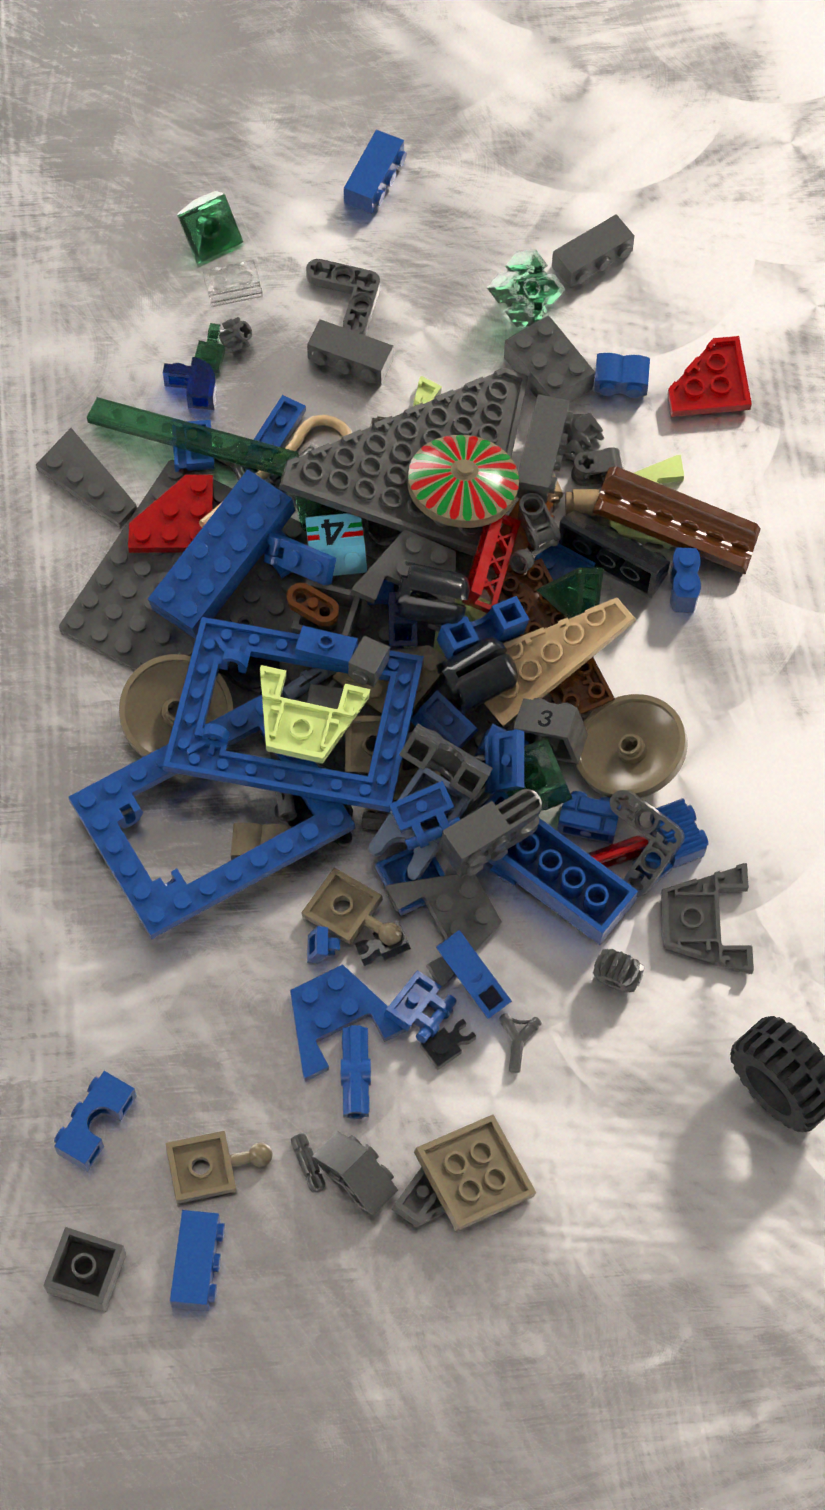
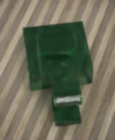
M210 323L207 342L199 340L193 361L194 369L220 373L225 354V346L219 344L220 324Z

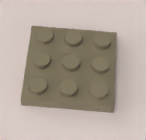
M494 1114L416 1147L414 1150L417 1160L456 1232L526 1201L537 1193Z

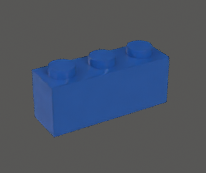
M376 129L344 186L345 204L371 214L377 205L380 206L385 197V189L393 184L396 177V169L398 166H403L407 156V152L404 151L403 139Z
M182 1210L170 1295L172 1308L209 1311L210 1302L215 1303L217 1284H212L213 1273L219 1272L221 1254L216 1253L217 1243L223 1242L225 1223H220L219 1213Z

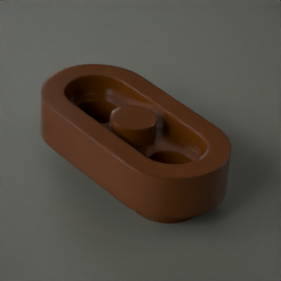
M296 583L288 589L287 604L292 611L321 627L331 626L338 620L339 606L331 597L306 583ZM299 598H304L306 601L303 603H298L296 600ZM322 612L329 613V615L326 617H323L320 614Z

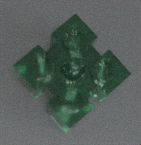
M536 249L517 251L505 265L507 272L499 273L487 287L499 304H507L505 313L516 327L530 326L541 320L547 312L544 305L554 304L565 290L554 273L547 274L545 272V268L548 265Z

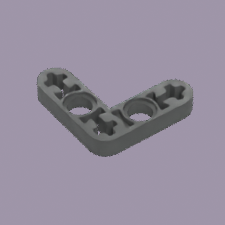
M313 259L308 262L306 278L310 284L352 294L343 320V328L351 330V327L354 326L355 318H358L359 327L352 331L366 335L380 291L379 275L371 270L323 259ZM317 269L322 270L319 275H314ZM339 274H347L350 276V280L339 282L336 277ZM355 277L358 278L357 285H355ZM368 281H371L372 284H370L369 287H366L365 284H367ZM359 301L369 304L365 310H359L354 305Z
M619 790L611 796V810L651 840L624 878V881L633 887L634 884L631 882V879H637L643 873V871L638 870L639 866L645 872L653 874L652 878L646 875L642 879L641 885L644 886L643 889H636L638 890L637 897H640L649 892L684 841V832L680 826L629 790ZM628 796V804L633 808H637L638 803L642 806L635 812L633 819L629 816L634 812L629 808L619 809L621 804L618 801L619 797L625 798ZM648 811L653 814L655 822L652 827L645 828L640 824V816L643 812ZM661 821L665 823L661 826L666 832L674 830L676 832L674 834V837L677 839L676 843L669 842L667 844L665 842L667 837L661 832H657L656 836L653 835V832L659 828ZM651 852H656L661 857V864L656 869L650 868L646 862L647 855Z

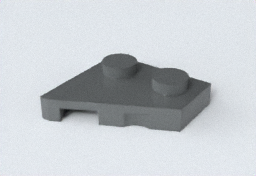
M422 1167L392 1208L394 1212L415 1227L446 1213Z

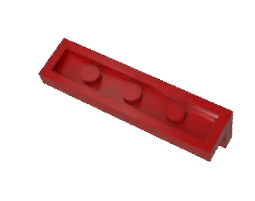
M504 515L497 521L483 526L468 578L470 586L468 600H462L461 603L485 613L490 611L492 605L498 603L520 525L519 520ZM502 523L511 527L510 534L501 535L499 531ZM499 544L504 555L495 559L493 552L495 545ZM492 566L497 579L489 582L487 573L489 567ZM484 589H486L491 598L490 604L478 600Z

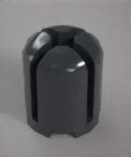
M405 561V565L410 567L407 576L401 575L396 599L399 600L398 603L401 604L400 613L394 612V617L439 626L447 623H458L465 616L467 608L465 605L413 594L411 589L468 600L470 586L466 576L454 571Z
M493 637L484 638L436 665L438 674L443 672L446 677L444 680L447 686L445 688L457 709L462 707L463 715L512 689L517 682L518 674L514 660L510 654H506L507 649L504 644Z

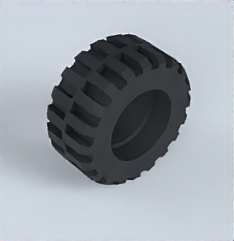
M775 1016L761 1018L732 1045L730 1060L734 1064L733 1068L736 1074L739 1075L740 1081L750 1091L751 1096L760 1103V1106L772 1114V1117L777 1121H781L787 1128H792L796 1132H809L825 1119V1055L822 1054L819 1050L820 1048L808 1039L804 1032L796 1029V1026L792 1023H787L783 1018Z

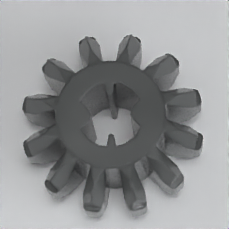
M603 949L594 964L593 975L600 982L615 990L634 992L642 980L645 968L639 960L632 958L631 955L614 949Z

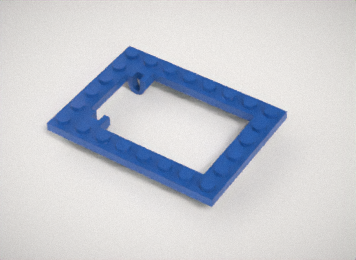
M202 617L166 751L163 771L390 812L389 804L393 803L403 759L399 754L406 744L424 656L390 650L389 662L379 678L380 680L389 681L369 774L368 776L226 751L230 732L221 725H205L219 669L228 670L230 661L238 664V670L241 673H246L250 656L347 674L349 667L295 654V647L300 634ZM210 737H216L219 741L210 740Z
M262 695L207 723L221 725L230 732L227 747L258 731L261 732L265 739ZM210 737V740L219 741L216 737ZM168 744L68 796L72 807L151 939L355 829V823L343 804L301 796L313 817L189 884H186L177 868L171 871L172 879L164 883L161 877L154 881L151 880L120 826L127 828L140 820L143 811L135 800V796L177 774L163 771ZM274 753L280 761L318 767L316 762ZM131 808L130 812H128L127 814L123 815V814L121 813V812H123V811H125V810Z

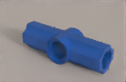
M351 1025L343 1028L341 1086H343V1117L362 1119L369 1117L371 1059H368V1028L361 1025Z

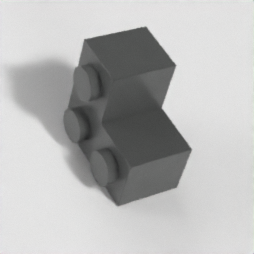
M337 1131L312 1156L325 1174L342 1185L356 1205L372 1216L398 1191L391 1181L394 1178L393 1174L384 1165H379L376 1161L379 1156L375 1150L368 1144L363 1146L353 1135L347 1137Z

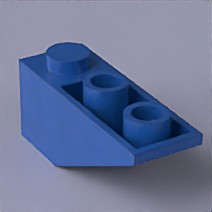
M460 930L436 947L488 1019L512 1002Z

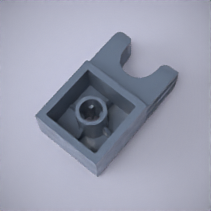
M428 768L424 770L418 769L398 799L400 800L443 781L455 808L445 813L448 821L456 817L460 819L471 803L470 797L451 787L449 781ZM390 811V814L369 844L368 852L374 856H382L389 846L397 842L405 843L406 839L415 836L412 828L401 833ZM434 818L420 825L423 831H427L438 826L439 823ZM442 837L428 842L429 845L422 849L420 846L413 849L414 855L407 868L409 879L413 881L420 879L441 848Z

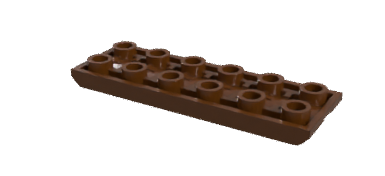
M616 466L609 467L592 512L675 547L697 548L700 557L744 575L747 572L761 530L755 522Z
M542 558L534 561L531 569L523 574H519L514 570L505 574L499 596L500 602L517 596L529 618L524 634L518 637L540 628L545 629L558 624V621L567 617L568 619L572 618ZM594 657L589 659L548 693L552 703L572 704L578 708L580 715L615 700Z

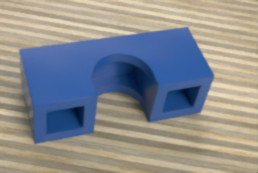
M515 596L492 605L486 615L475 621L470 622L468 617L465 616L458 623L442 625L437 642L446 659L484 638L493 637L500 642H504L524 634L529 618L519 599Z
M103 1071L100 1077L96 1076L91 1081L87 1089L88 1096L83 1103L79 1101L71 1113L72 1120L66 1128L63 1126L58 1131L54 1139L56 1143L54 1147L57 1154L87 1172L104 1148L102 1139L90 1132L92 1122L102 1115L112 1116L121 1122L137 1097L135 1088L106 1071Z

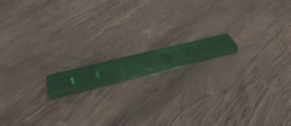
M99 397L96 398L87 415V423L278 476H282L284 466L288 460L295 457L299 458V452Z

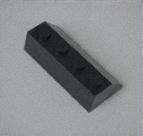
M574 510L561 519L559 524L561 536L559 544L595 562V569L648 598H653L669 571L670 561L664 555L646 549L635 539H628L620 535L613 527L604 526L596 522L589 514Z

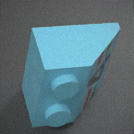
M349 513L305 517L308 546L336 557L333 576L367 572L361 517Z

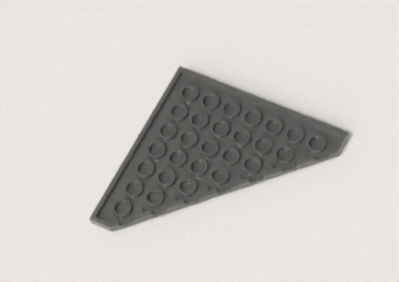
M503 367L483 378L482 376L466 383L464 387L454 391L452 389L438 395L434 400L408 408L397 416H390L380 420L362 431L360 429L343 436L337 442L327 443L313 449L307 455L290 459L284 466L279 489L402 532L408 530L445 547L475 556L483 526L474 528L453 527L437 522L425 515L415 505L408 490L409 466L414 455L424 445L435 439L450 435H470L483 438L502 448L512 458L528 376Z

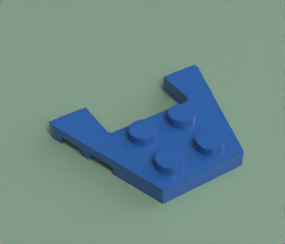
M343 964L290 990L305 1082L329 1070V1065L317 1042L343 1030V1028L371 1017L384 1042L406 1032V1030L384 1016L388 1006Z

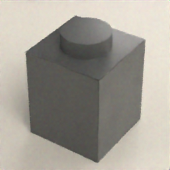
M363 636L349 661L348 676L358 684H367L375 687L389 662L390 647Z

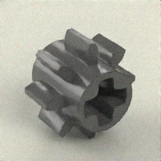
M240 317L222 323L224 329L220 331L219 337L221 343L226 348H231L232 352L250 346L247 340L252 337V329L246 321H241Z

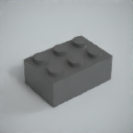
M549 315L505 340V360L514 371L528 376L527 387L536 398L539 394L572 402L593 389L595 371Z

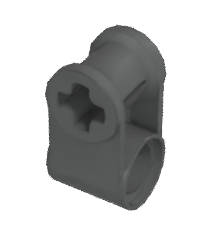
M609 447L603 450L580 452L574 459V467L571 471L572 480L580 486L603 483L609 467L616 466L624 469L620 450L615 447Z
M535 493L524 495L519 504L518 520L526 533L530 546L536 550L543 543L551 540H560L561 536L557 523L551 517L542 497ZM534 508L536 512L530 513L525 509Z

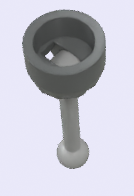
M559 540L548 541L532 552L525 549L516 551L509 559L512 569L519 574L525 573L533 566L534 556L550 546H557Z

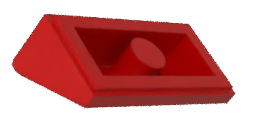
M637 835L589 852L588 854L605 867L610 868L638 858L649 842L646 838Z

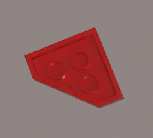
M739 336L713 338L699 357L697 356L684 370L683 375L668 388L667 395L671 417L751 410L752 402Z
M213 475L183 476L129 523V553H183L202 529L199 521L213 510Z

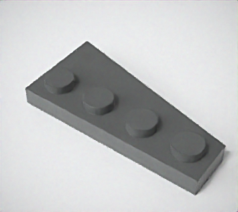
M72 428L36 464L39 472L119 529L137 509L136 503Z

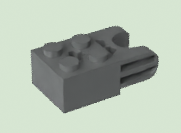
M530 789L521 790L496 806L493 801L489 802L443 830L441 851L458 876L462 878L467 874L469 876L475 875L484 867L483 864L491 859L493 861L501 859L508 853L510 847L533 834L539 825V814L542 807L540 796Z

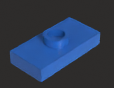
M302 626L295 647V654L349 667V661L356 650L358 638Z

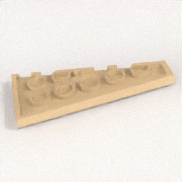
M614 598L585 610V613L570 619L568 617L558 621V624L545 629L540 628L503 643L507 649L506 654H510L515 662L518 674L517 682L512 689L484 703L485 706L506 729L517 719L523 698L531 700L534 698L542 699L636 622L635 617L618 598Z

